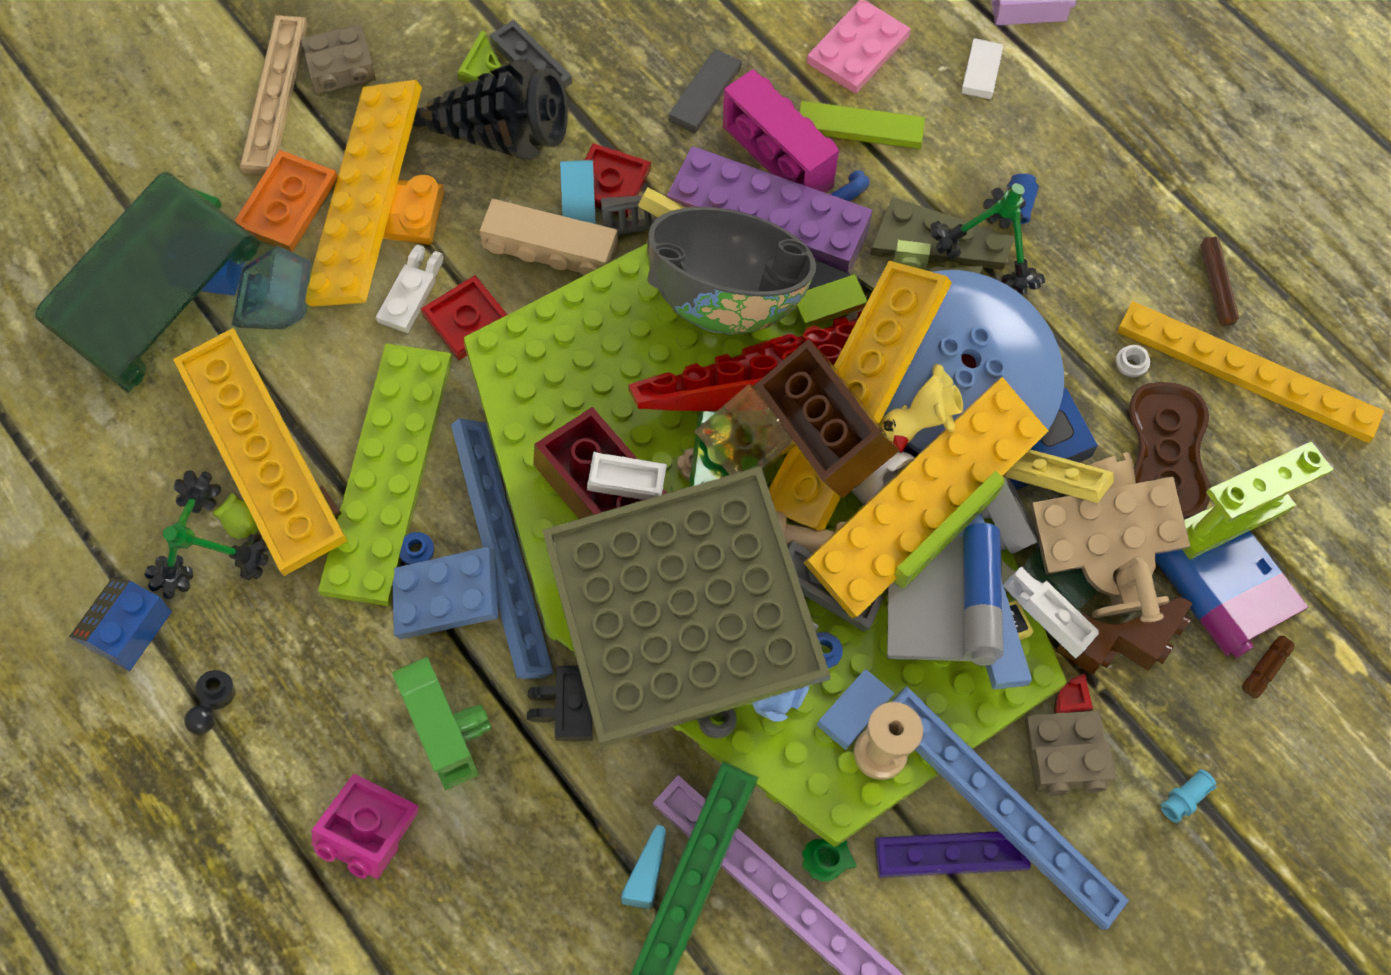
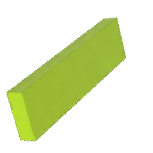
M801 101L800 114L811 119L816 129L826 137L921 149L925 117Z
M995 471L897 567L894 574L897 579L894 583L901 589L906 588L1000 494L1005 478Z

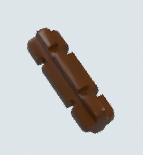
M1281 635L1275 639L1269 647L1270 649L1264 654L1251 672V675L1243 683L1242 690L1250 697L1259 698L1269 682L1272 681L1287 657L1295 649L1294 642L1287 637Z

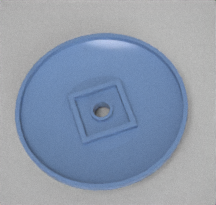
M962 270L934 271V273L947 276L952 284L883 417L893 409H901L903 405H907V408H909L918 391L932 377V366L939 364L944 367V371L952 378L953 385L958 387L963 400V411L995 381L1003 377L1047 430H1049L1059 411L1063 397L1064 368L1059 346L1042 315L1020 293L996 279ZM961 355H971L976 360V368L966 367L962 363ZM960 414L952 415L953 421H954ZM944 424L920 430L907 446L920 453L945 429Z

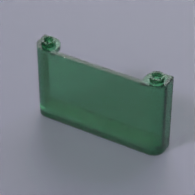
M164 172L158 175L41 301L36 309L35 317L49 331L125 392L129 393L145 377L146 365L140 359L142 355L229 259L237 264L247 262L255 256L257 249L262 244L256 236L173 174Z

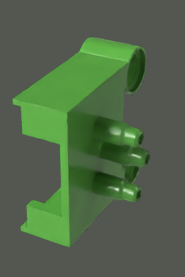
M428 657L393 671L392 674L431 766L434 772L438 773L444 790L446 791L478 776V770L466 742L483 735L484 732L492 728L483 706L479 704L453 714Z

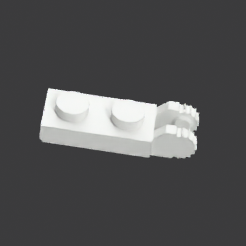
M420 245L414 246L408 257L407 265L404 264L376 316L377 323L409 333L436 282L435 277L441 268L444 258L443 253L434 251L427 262L426 270L422 271L418 268L424 258L425 248Z

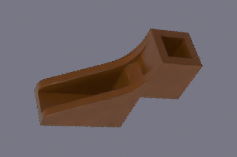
M1176 598L1161 605L1159 610L1164 618L1155 622H1143L1140 619L1141 616H1138L1122 624H1108L1097 621L1081 612L1099 630V634L1077 658L1061 644L1056 652L1092 675L1100 665L1107 668L1117 652L1149 671L1156 661L1163 664L1171 653L1174 646L1168 642L1174 633L1180 636L1187 627L1191 618L1186 613L1193 603L1184 598Z

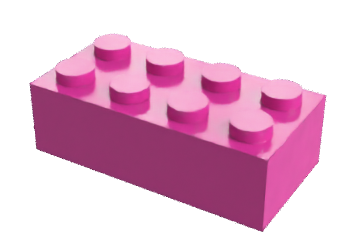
M752 69L724 88L723 128L770 174L824 193L834 188L839 154L836 144L832 139L826 138L821 134L811 119L801 115L787 97L781 96L766 77H761Z

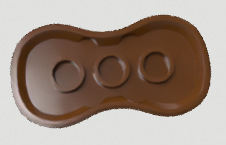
M1154 382L1142 385L1132 395L1129 404L1130 418L1139 440V454L1134 466L1136 483L1173 477L1185 520L1205 511L1210 501V497L1206 492L1211 486L1200 456L1201 442L1209 423V411L1202 396L1190 387L1169 382Z

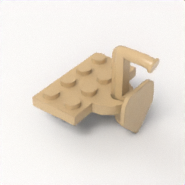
M1173 477L1109 488L1098 503L1073 496H1065L1033 502L1030 505L1046 575L1081 568L1089 584L1097 591L1110 596L1112 606L1092 612L1093 618L1122 616L1142 611L1143 615L1140 619L1143 622H1155L1164 618L1163 614L1160 613L1159 606L1170 601L1168 596H1156L1152 579L1156 567L1155 554L1190 547Z

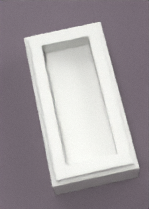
M973 39L961 91L962 94L992 99L1004 44Z
M593 452L587 490L642 500L662 495L667 464Z

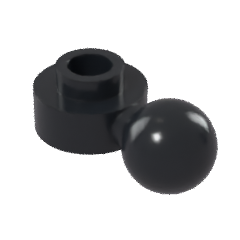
M220 670L208 671L196 682L195 692L200 704L190 708L184 717L185 727L192 734L203 735L209 732L215 722L212 711L224 708L234 698L235 687L232 679L227 673ZM211 684H220L219 688H217L216 690H208V687Z

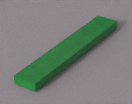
M722 761L630 975H675L757 784L758 776Z

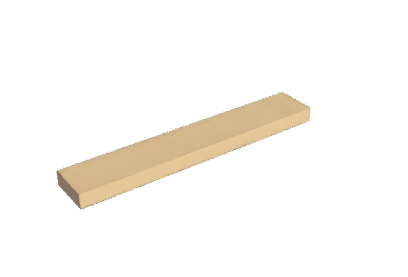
M275 15L240 164L242 174L264 175L280 150L303 47L301 38L305 37L308 25L305 17Z

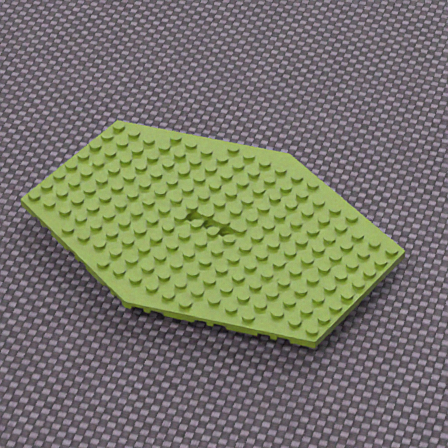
M648 243L464 337L465 350L479 392L480 403L487 420L488 431L506 487L507 498L512 508L516 530L526 565L531 575L535 597L544 621L545 632L551 639L560 641L573 652H575L542 530L575 521L579 518L533 465L534 444L593 407L639 460L667 464L663 488L667 493L688 488L689 481L682 477L677 461L679 456L684 455L685 450L694 448L698 414L701 411L638 409L628 391V385L666 372L676 376L682 374L685 366L695 363L702 367L715 363V357L727 353L733 358L742 355V348L786 334L799 337L805 331L796 308L776 324L746 334H721L689 323L674 313L658 288L648 283ZM834 319L817 324V326L822 329L830 327ZM772 410L731 411L737 419L760 427L779 421ZM715 411V412H718V413L723 414V413L726 412V411ZM785 457L773 462L774 464L764 471L763 474L768 489ZM852 491L844 498H840L824 530L833 531L838 522L848 521L863 506ZM982 514L984 523L995 525L991 517L985 519ZM786 520V524L800 526ZM1008 548L1003 551L1001 550V560L1012 570H1018L1019 568L1014 556L1009 552ZM884 592L880 594L884 599L870 629L864 632L804 595L812 622L819 626L816 633H830L842 645L843 654L839 663L828 669L830 680L810 685L798 709L791 707L785 713V716L788 718L784 721L774 722L761 716L755 711L753 704L749 703L733 708L736 713V725L734 730L724 738H711L705 735L698 725V719L672 726V728L678 732L681 730L699 744L702 750L720 763L725 761L758 776L759 779L756 786L767 794L766 797L774 803L779 802L797 816V820L836 847L938 776L939 773L914 750L908 755L905 766L895 777L886 780L871 778L864 774L855 762L853 750L857 738L845 750L817 726L818 721L866 669L894 692L889 702L903 688L908 687L972 750H975L1062 689L1067 683L1044 627L1023 607L1022 609L1034 631L1030 637L1020 640L1032 681L1028 686L993 690L986 666L974 664L973 661L888 659V596ZM1010 593L1006 594L1008 602L1016 600ZM820 645L824 654L831 652L827 646ZM710 717L712 724L717 726L723 724L721 717Z

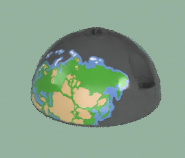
M689 207L672 210L654 220L648 233V283L658 288L674 313L689 323L711 332L746 334L776 324L786 317L805 296L816 272L814 256L799 238L775 223L744 212L716 207Z

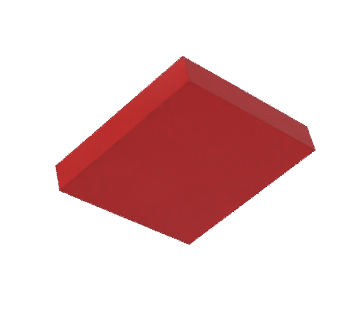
M592 143L585 160H593L595 207L602 209L601 198L639 196L651 170V161ZM631 209L625 210V217L629 218Z
M476 275L421 308L424 318L458 361L467 356L464 337L507 315Z

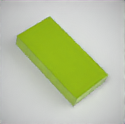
M854 274L807 290L805 296L795 308L804 328H808L864 309L867 299Z

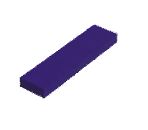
M999 831L876 837L874 840L878 878L1025 871L1031 868L1030 861Z

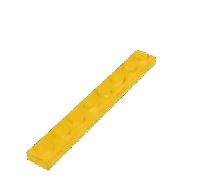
M1134 301L1131 302L1117 331L1121 335L1366 443H1370L1374 438L1384 414V410Z

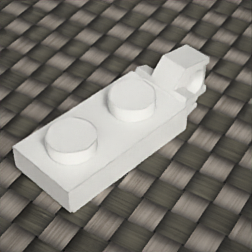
M1022 567L1016 570L1003 584L1012 597L1075 658L1099 634V630L1047 581L1044 583L1039 582Z

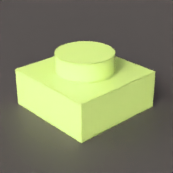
M898 240L894 262L926 270L931 244Z

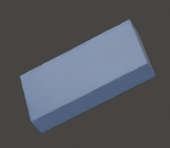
M865 669L818 721L817 726L846 750L867 727L868 720L873 711L878 706L888 703L893 697L894 692Z

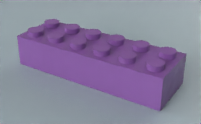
M694 146L691 147L667 194L668 198L686 208L716 207L748 213L775 223L799 238L812 252L814 259L850 274L869 232L873 211L861 205Z

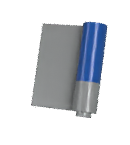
M986 523L969 525L964 529L963 536H957L906 588L901 589L894 582L888 587V659L973 661L974 664L987 666L994 664L997 659L1003 656L1000 529L997 526Z

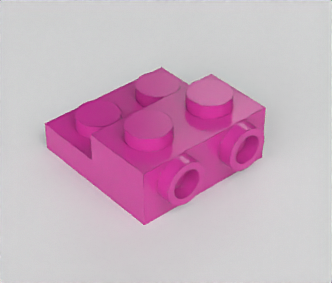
M353 773L313 827L312 846L314 851L325 861L332 862L337 858L348 864V870L358 878L365 879L370 875L378 879L398 851V842L418 815L419 806Z

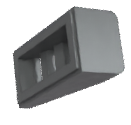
M643 195L601 198L603 226L617 229V235L649 230L657 218H651V213L644 210L645 219H638V204ZM631 209L632 220H626L625 210ZM619 211V221H613L612 212Z

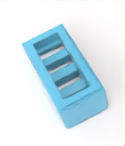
M656 825L622 891V904L650 910L651 907L653 908L666 842V829H664V826Z

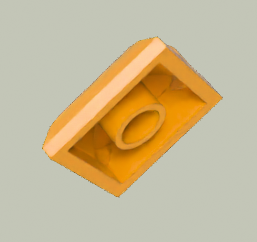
M417 175L410 180H398L383 239L431 245L445 192L443 184H438L429 175Z

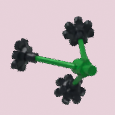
M1013 184L1012 187L1007 188L1005 193L999 187L994 188L991 191L993 199H985L983 202V208L987 210L964 225L959 224L950 229L946 224H941L940 221L931 223L932 237L939 241L936 244L937 251L940 254L946 251L948 258L954 260L961 254L958 243L961 238L967 235L968 230L984 220H987L989 224H994L999 220L1000 228L1008 229L1012 220L1017 260L1014 262L1015 271L1012 274L1003 275L1001 282L1014 290L1016 289L1020 294H1027L1028 287L1033 290L1039 289L1041 284L1045 283L1044 275L1038 274L1035 268H1028V261L1024 259L1020 223L1023 219V214L1020 209L1026 206V201L1022 196L1025 189L1021 184Z
M189 470L184 473L183 480H175L174 490L180 493L176 497V504L179 507H185L178 521L163 530V537L166 539L169 547L168 558L165 556L157 557L154 562L155 566H148L144 573L147 579H151L148 583V588L153 592L163 588V597L167 599L174 598L176 588L181 592H187L190 589L189 580L193 578L192 568L183 566V557L177 555V551L180 548L187 549L192 545L228 554L231 559L235 560V566L241 569L240 576L248 581L251 577L254 579L261 577L263 570L259 565L266 566L268 562V555L263 553L269 549L265 541L261 540V535L251 534L248 542H244L242 546L233 545L230 547L195 537L193 530L186 527V522L191 512L199 513L202 507L210 511L217 505L216 500L212 497H216L221 493V486L219 484L210 485L212 475L206 471L202 472L199 478H197L195 472Z

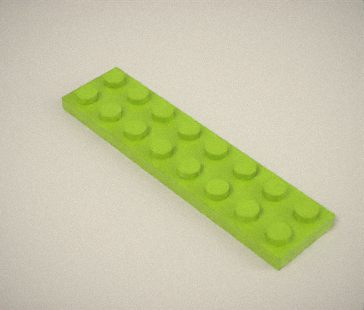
M385 344L340 508L342 514L337 519L348 541L328 552L318 589L321 596L390 607L393 596L394 568L401 565L400 551L404 537L408 535L453 360L451 353Z

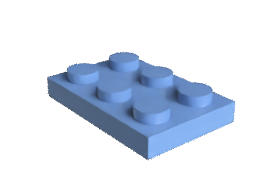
M489 546L394 568V636L399 639L498 619L495 551Z

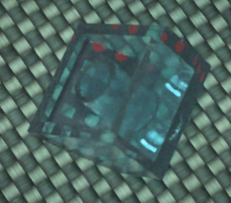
M277 245L243 267L232 325L237 328L286 329L300 321L307 310L305 299L307 287L311 279L309 275L311 261Z

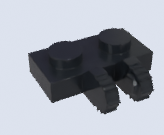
M557 666L556 686H537L528 689L527 698L536 701L556 699V708L529 709L527 711V720L538 723L555 721L556 741H593V718L579 666Z

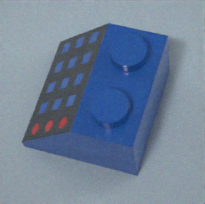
M111 578L69 637L130 672L172 611L159 596L132 581Z

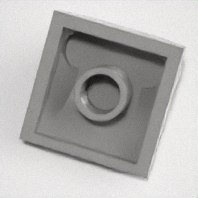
M1005 478L1000 494L981 513L985 519L991 517L995 526L1000 529L1001 550L1003 551L1008 548L1009 552L1014 554L1038 542L1035 526L1010 478Z

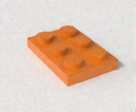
M279 150L232 223L235 231L293 253L338 178L336 171Z

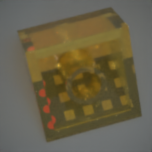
M751 384L747 385L694 431L729 475L760 466L762 471H765L796 446V443L755 386Z

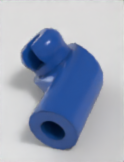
M856 170L849 175L848 184L830 195L850 202L869 188V178L865 176L863 171Z

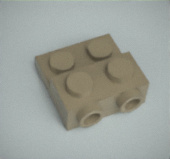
M361 24L301 38L316 94L354 84H363L376 79Z
M1100 711L1027 715L1025 726L1035 791L1047 790L1048 795L1057 796L1070 793V789L1084 788L1085 793H1098L1107 790V786H1110L1116 777L1110 742L1105 743Z

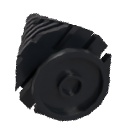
M527 58L524 60L518 59L490 71V73L481 74L477 77L479 79L477 81L459 86L457 89L445 91L442 97H436L428 101L427 109L424 107L417 108L413 126H427L434 133L446 134V136L457 140L462 139L473 145H476L477 142L479 146L496 150L518 159L531 160L540 154L533 145L556 147L562 143L568 124L567 98L562 80L556 71L551 68H543L534 72L535 66Z

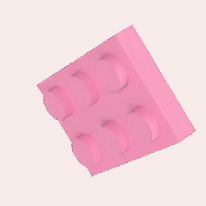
M859 0L807 55V64L856 94L910 36L911 28L866 0Z

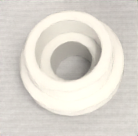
M1129 345L1118 352L1116 366L1123 375L1136 378L1147 372L1150 366V358L1148 352L1143 347ZM1128 360L1134 361L1137 365L1130 364Z

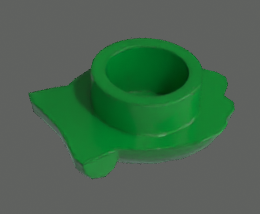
M815 839L808 842L802 852L804 858L802 863L803 869L809 872L813 879H818L821 882L831 881L843 873L844 870L857 867L849 851L847 840L834 847L825 839Z

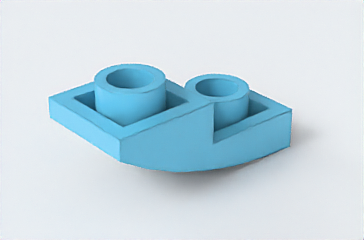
M593 160L560 161L563 216L596 224Z

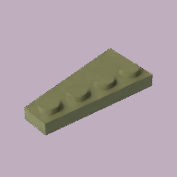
M892 197L870 255L882 256V253L895 254L898 240L931 244L929 256L931 262L944 263V260L950 259L946 251L943 254L937 251L936 244L939 241L932 237L931 223L940 221L941 224H946L952 229L959 224L964 225L967 221ZM976 225L967 231L966 236L960 239L958 246L961 254L953 261H960L961 265L982 266L983 268L1003 270L1013 245L1014 237Z

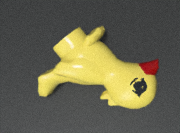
M934 364L932 366V377L918 391L909 408H907V405H903L901 409H893L879 423L900 453L903 452L906 445L916 434L924 428L944 424L945 429L949 433L954 432L955 424L952 415L963 412V400L958 387L953 385L952 378L944 371L942 365Z

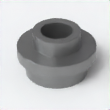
M729 709L698 719V725L705 735L711 738H724L735 728L736 713L734 709ZM710 717H721L723 724L718 726L712 724Z

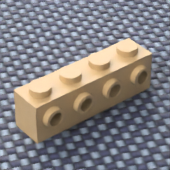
M496 199L491 200L479 230L483 248L494 254L504 253L516 256L526 262L536 261L548 264L557 270L567 269L579 272L582 275H586L612 262L618 249L617 229Z

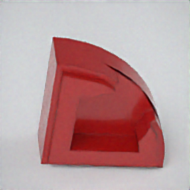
M1085 674L1072 678L1060 690L1055 700L1054 714L1093 710Z

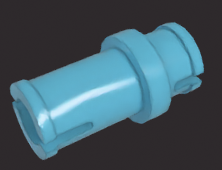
M1199 769L1181 788L1175 787L1168 793V799L1160 804L1163 814L1174 823L1182 820L1184 815L1190 816L1197 810L1196 805L1217 788L1215 779L1207 771Z

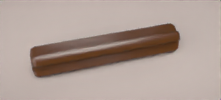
M1216 236L1206 237L1200 246L1219 323L1222 326L1234 325L1239 319V314L1220 239Z

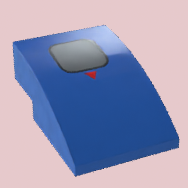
M1064 388L1061 405L1054 422L1048 432L1031 450L1080 462L1091 458L1098 444L1067 388ZM1010 479L1016 490L1031 485Z

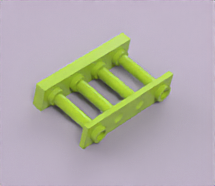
M1311 441L1209 488L1206 493L1215 506L1184 520L1190 547L1182 549L1183 552L1191 560L1290 512L1296 504L1289 497L1288 493L1330 474L1333 468Z

